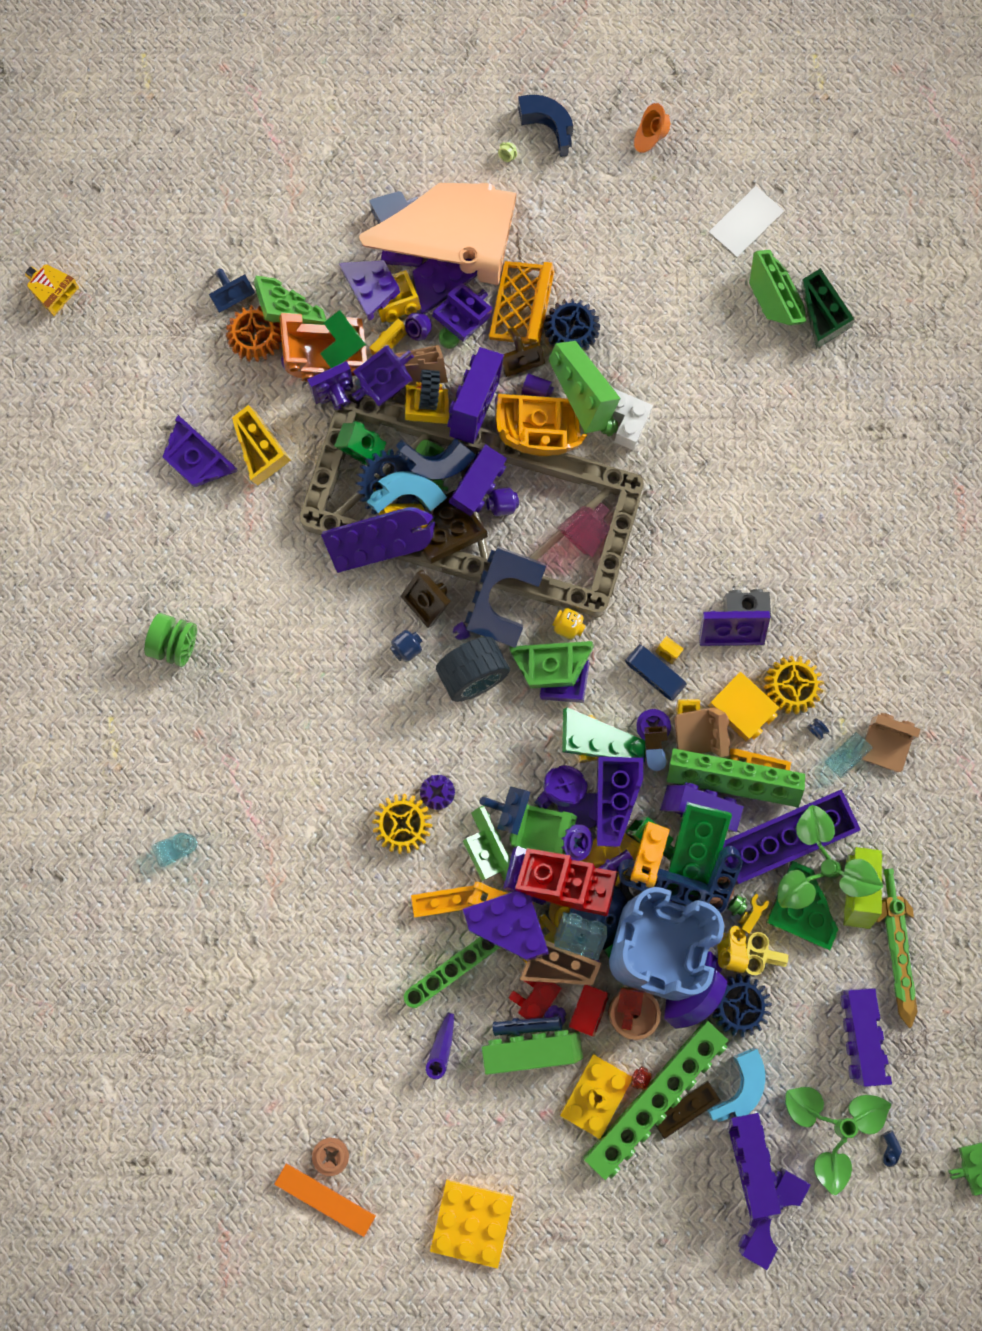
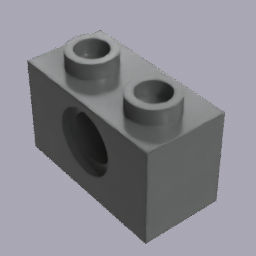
M763 589L750 590V593H742L741 590H730L723 597L724 612L769 611L771 618L770 592H763ZM742 602H749L752 606V609H744L742 606Z

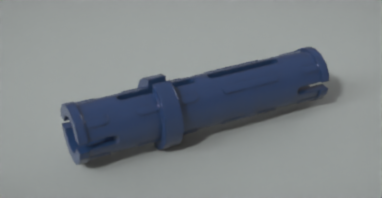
M561 1016L522 1020L513 1018L510 1021L493 1022L494 1036L509 1034L520 1036L521 1033L562 1030Z

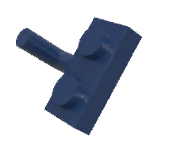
M219 268L215 271V276L219 278L223 286L208 295L220 313L253 295L255 291L245 274L230 282L224 270Z
M510 786L505 803L484 796L480 798L479 803L502 812L497 829L518 835L531 792Z

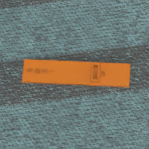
M287 1163L274 1185L365 1237L376 1217L373 1213Z

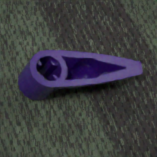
M447 1012L436 1035L426 1064V1073L432 1079H440L444 1076L447 1069L453 1039V1013ZM435 1062H439V1067L443 1068L442 1072L438 1071V1074H434L433 1069L430 1068L431 1063L434 1065Z

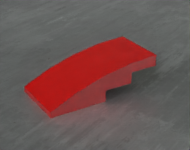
M527 848L515 889L516 891L560 906L608 916L618 875L617 871L595 868L594 863L572 860L570 855Z

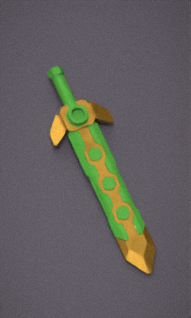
M883 869L887 897L882 899V914L876 922H880L885 918L898 1015L907 1027L911 1028L918 1010L909 956L905 915L914 918L913 908L906 899L896 896L894 869Z

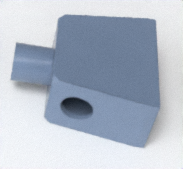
M397 191L369 200L370 209L377 223L380 224L413 203L418 197L416 196L406 201L403 193Z

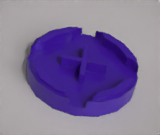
M561 765L559 768L549 770L544 779L543 789L550 801L559 806L570 807L582 802L586 796L588 784L583 778L584 775L579 770L571 766Z

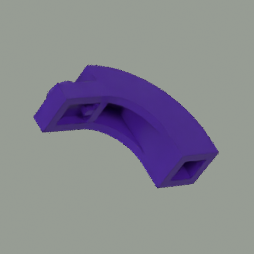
M708 951L705 962L706 966L714 968L713 979L709 987L705 991L683 1000L673 1001L666 999L664 1019L675 1029L690 1027L706 1019L717 1008L724 996L727 980L720 974L722 968L718 964V958L711 951Z

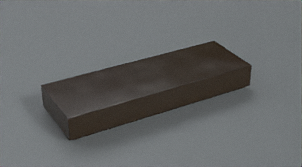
M707 1080L683 1096L674 1108L670 1106L665 1112L666 1118L658 1126L655 1124L662 1137L666 1139L721 1100Z

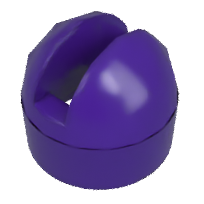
M463 621L453 628V634L459 633L455 636L457 640H465L471 637Z

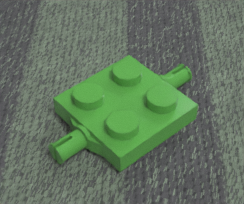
M982 1142L959 1147L962 1159L961 1168L949 1170L950 1178L954 1180L965 1177L969 1183L972 1195L982 1194Z

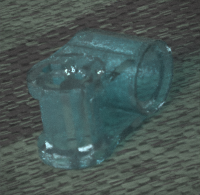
M178 833L152 845L151 848L159 867L167 866L195 851L197 848L195 836L187 833ZM183 839L189 841L188 843H186V847L181 846V844L184 843Z

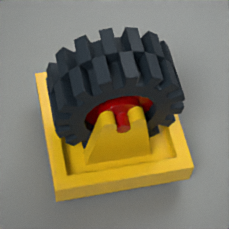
M422 369L420 382H416V386H406L405 420L448 424V389H443L442 384H439L440 371Z

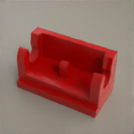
M584 985L569 1027L595 1037L610 993L590 985Z

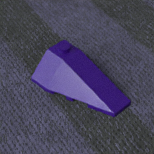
M598 757L597 846L620 847L643 782V758Z

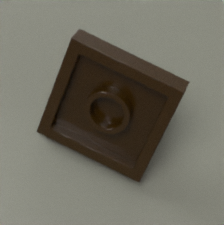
M422 569L415 574L400 597L423 624L429 628L434 625L451 601L446 596L447 587L445 586L440 589L444 584L441 582L435 584Z

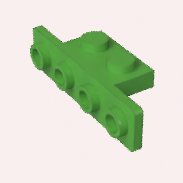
M480 806L471 812L480 832L464 839L463 843L482 881L500 873L505 882L511 858L501 843V837L491 822L490 814L485 810L484 806Z

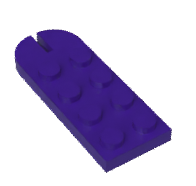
M408 507L323 531L321 537L336 572L340 573L424 549L432 540L435 522H431L426 528H420L419 526L427 525L432 520V515L420 509Z

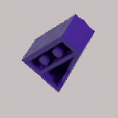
M485 444L476 454L471 466L468 467L465 476L458 484L449 503L469 516L475 511L479 513L485 503L482 500L485 494L490 495L496 485L493 483L496 476L500 478L505 471L506 466L504 463L507 458Z
M686 782L685 785H667L660 811L674 812L680 814V817L683 818L688 802L730 812L732 818L728 832H737L744 806L736 804L737 800L733 798L717 797L718 793L705 790L703 792L698 790L697 785Z

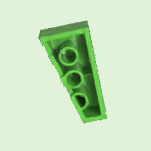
M576 341L556 343L548 360L584 432L590 433L605 430L621 398Z

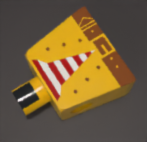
M47 264L43 265L39 271L31 266L25 272V277L30 280L27 287L53 316L60 311L80 288L73 277Z

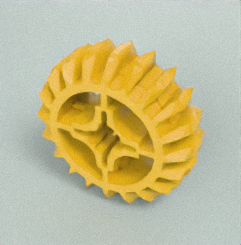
M789 656L788 661L783 657L780 659V663H773L774 669H768L767 672L771 676H766L764 680L770 684H766L764 689L771 690L766 695L769 698L773 696L774 699L772 701L779 703V711L786 707L785 713L789 714L793 708L794 714L797 715L800 709L805 713L808 711V707L811 709L815 707L814 702L820 701L821 698L817 694H822L824 690L818 686H822L824 681L817 680V678L822 676V673L818 672L815 674L814 670H816L817 666L814 665L810 668L808 666L810 664L809 659L802 663V656H799L796 662L793 656ZM789 669L787 680L777 683L780 672ZM798 670L804 673L808 679L801 678ZM793 681L794 684H798L800 686L794 689V686H790L787 684H790ZM810 687L808 697L803 701H799L801 690ZM780 691L787 692L790 700L786 699Z
M395 794V802L393 803L389 798H386L388 806L385 807L380 803L379 807L383 810L382 813L379 811L374 812L380 819L372 820L373 824L379 825V827L373 829V832H381L376 837V840L381 841L385 839L382 843L383 848L387 847L390 843V852H393L395 847H398V854H402L403 847H406L407 853H411V845L418 850L419 846L416 842L420 841L422 844H425L426 841L421 837L423 835L430 837V833L425 831V828H432V824L425 822L432 819L431 815L424 816V813L429 810L428 807L420 809L423 801L419 800L414 804L415 796L413 795L407 801V795L403 794L402 800L399 801L398 795ZM399 806L411 808L403 815H398L392 811V809ZM416 812L419 814L421 821L418 832L411 827V820ZM386 816L390 817L394 822V827L388 836L384 828ZM394 817L402 819V821L403 818L407 819L406 824L411 831L406 828L398 829L399 824ZM403 832L408 833L410 836L413 837L411 840L406 842H397L393 840L396 836Z

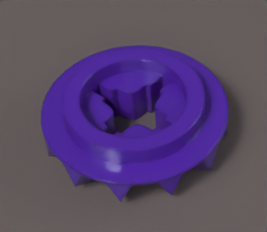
M658 709L644 711L636 722L637 734L645 741L644 727H650L647 722L654 723L659 719L660 721L657 726H666L668 737L671 731L669 717Z
M431 775L423 781L420 787V797L428 808L441 810L452 803L455 797V788L449 778L443 775ZM444 785L441 792L445 798L436 796L431 800L434 792L430 786L439 788Z
M572 825L570 829L565 830L566 835L562 838L564 845L561 848L565 850V855L571 856L572 860L581 861L589 855L593 839L587 827L584 825ZM574 838H577V839H578V840H577L578 847H577V846H574V845H575Z

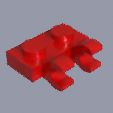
M524 981L534 988L527 999L514 990L508 998L521 1007L517 1013L525 1019L543 1018L545 1012L549 1009L562 988L553 982Z

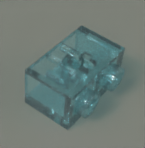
M563 912L555 933L554 946L598 960L607 939V926H604L599 921L583 919L575 913L568 914Z

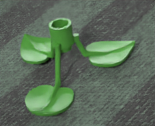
M814 805L809 806L797 823V835L807 845L817 843L826 860L821 864V873L809 876L808 878L799 870L788 872L781 879L778 887L779 905L782 908L793 909L808 907L812 904L816 895L815 887L810 881L823 878L824 876L838 878L842 875L839 886L844 893L853 897L869 896L881 890L883 883L869 862L863 859L851 860L845 865V872H843L842 865L838 861L831 859V856L828 855L821 842H830L835 834L833 821L823 809Z
M800 1087L789 1089L785 1095L787 1111L796 1124L802 1127H812L816 1122V1118L834 1124V1131L841 1140L834 1147L832 1154L823 1152L816 1158L814 1172L818 1181L831 1195L839 1194L851 1177L852 1164L846 1154H837V1151L847 1142V1138L856 1136L858 1130L869 1135L879 1132L886 1122L891 1103L877 1096L860 1095L855 1097L848 1107L849 1113L853 1118L836 1120L819 1114L824 1108V1101L821 1094L813 1088Z

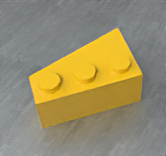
M250 405L232 417L238 441L244 454V461L248 467L250 481L258 486L289 463L291 459L258 413Z

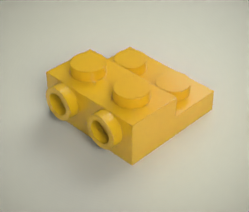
M407 270L392 275L399 286L400 293L390 300L384 309L379 308L377 310L382 322H394L402 315L416 313L417 310L421 309L418 295Z

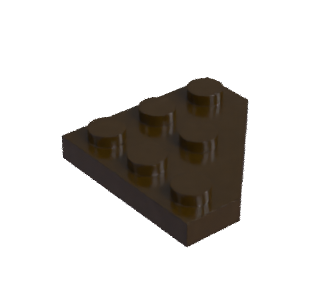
M454 491L445 494L447 498L434 508L433 518L427 524L428 526L431 522H435L433 537L430 543L421 551L431 564L488 537L487 530L474 513L469 516L449 503Z

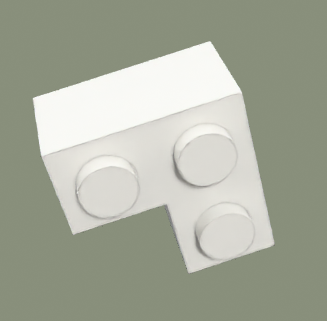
M614 389L621 398L612 415L617 422L621 423L616 434L615 443L634 450L651 414L653 405Z

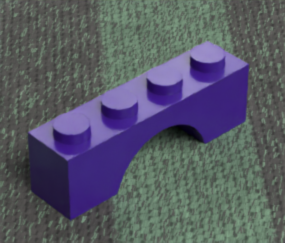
M782 1167L780 1171L777 1170L775 1172L777 1195L781 1196L783 1207L791 1205L801 1206L811 1185ZM772 1219L753 1223L750 1221L749 1225L751 1228L747 1235L743 1234L738 1244V1247H740L739 1252L742 1256L765 1270H768L778 1250L770 1235Z

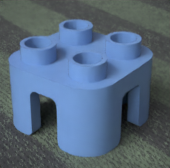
M653 887L646 889L628 901L623 907L610 954L609 966L615 979L623 985L669 1000L679 1001L705 991L711 984L714 968L705 965L709 948L721 942L724 922L720 912L711 904L696 900L687 906L679 905L669 901L671 891Z

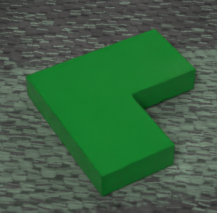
M341 310L337 311L323 323L336 340L320 353L330 368L346 362L367 345Z

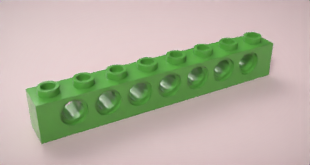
M704 1020L602 1135L601 1139L583 1157L584 1161L604 1180L608 1177L613 1178L620 1170L618 1165L624 1159L628 1161L636 1151L634 1147L639 1141L644 1143L651 1134L649 1130L654 1124L658 1126L666 1118L665 1112L669 1107L674 1108L681 1101L680 1095L685 1089L689 1091L696 1084L697 1080L695 1078L700 1072L704 1074L711 1067L712 1063L710 1061L715 1055L720 1056L726 1050L728 1039L709 1021ZM702 1042H706L709 1046V1050L705 1055L698 1053V1046ZM688 1059L692 1060L694 1064L693 1069L690 1072H684L682 1068L683 1062ZM671 1077H677L679 1081L675 1089H669L667 1086V1081ZM656 1094L663 1096V1103L658 1107L652 1105V1098ZM640 1112L648 1114V1120L644 1124H639L636 1121V1117ZM626 1129L633 1132V1137L629 1141L621 1140V1133ZM609 1147L617 1149V1155L613 1159L605 1156V1151Z

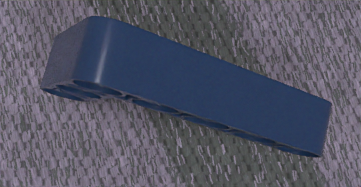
M726 846L719 853L708 884L659 868L654 887L671 891L670 900L689 905L699 900L711 904L722 913L727 907L743 862L739 851L735 847ZM730 856L736 857L735 861L731 863L725 862ZM623 860L618 867L620 881L626 886L641 891L649 889V887L645 886V883L630 881L631 875L623 874L628 869L633 870L635 860ZM642 868V873H649L648 870ZM721 877L728 878L725 883L717 882ZM671 883H675L678 885L675 889L672 890L666 888ZM693 890L699 891L696 896L688 895ZM714 897L720 898V901L717 903L710 902Z

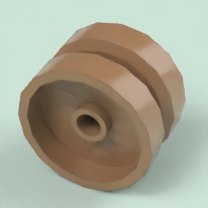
M626 988L619 991L610 1001L608 1008L610 1024L616 1032L627 1039L640 1040L647 1038L655 1032L660 1023V1007L654 996L635 988ZM634 1009L639 1012L638 1016L635 1015L636 1018L631 1016V1011Z

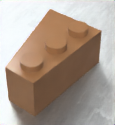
M439 345L410 351L414 358L405 364V368L413 381L408 385L412 386L416 385V382H420L422 369L440 371V383L448 382L444 358ZM406 352L396 353L395 355L401 357Z

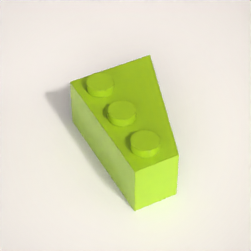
M855 847L851 854L847 855L846 864L854 859H863L874 867L882 882V850ZM882 889L864 897H853L846 894L843 925L870 929L882 914Z

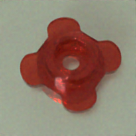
M641 1066L634 1071L631 1078L633 1088L646 1089L652 1076L647 1068Z

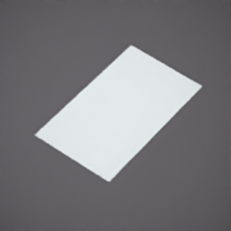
M755 186L709 233L738 257L784 210Z

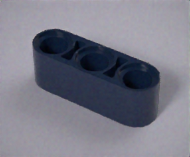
M638 644L625 659V663L670 701H674L687 686V683L677 673L641 644Z

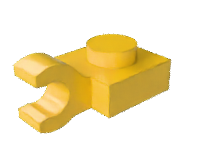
M758 894L753 895L750 899L751 910L749 912L745 911L738 921L741 924L740 928L745 934H750L762 911L769 904L766 900L762 906H758L756 904Z

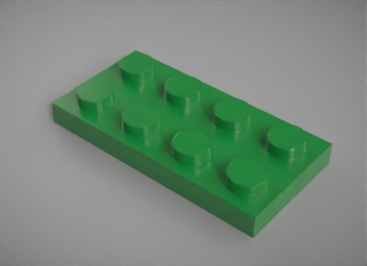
M687 802L668 871L708 884L719 853L723 849L732 814ZM671 883L666 888L672 890L675 889L678 885L675 883ZM693 890L688 895L696 896L699 891Z

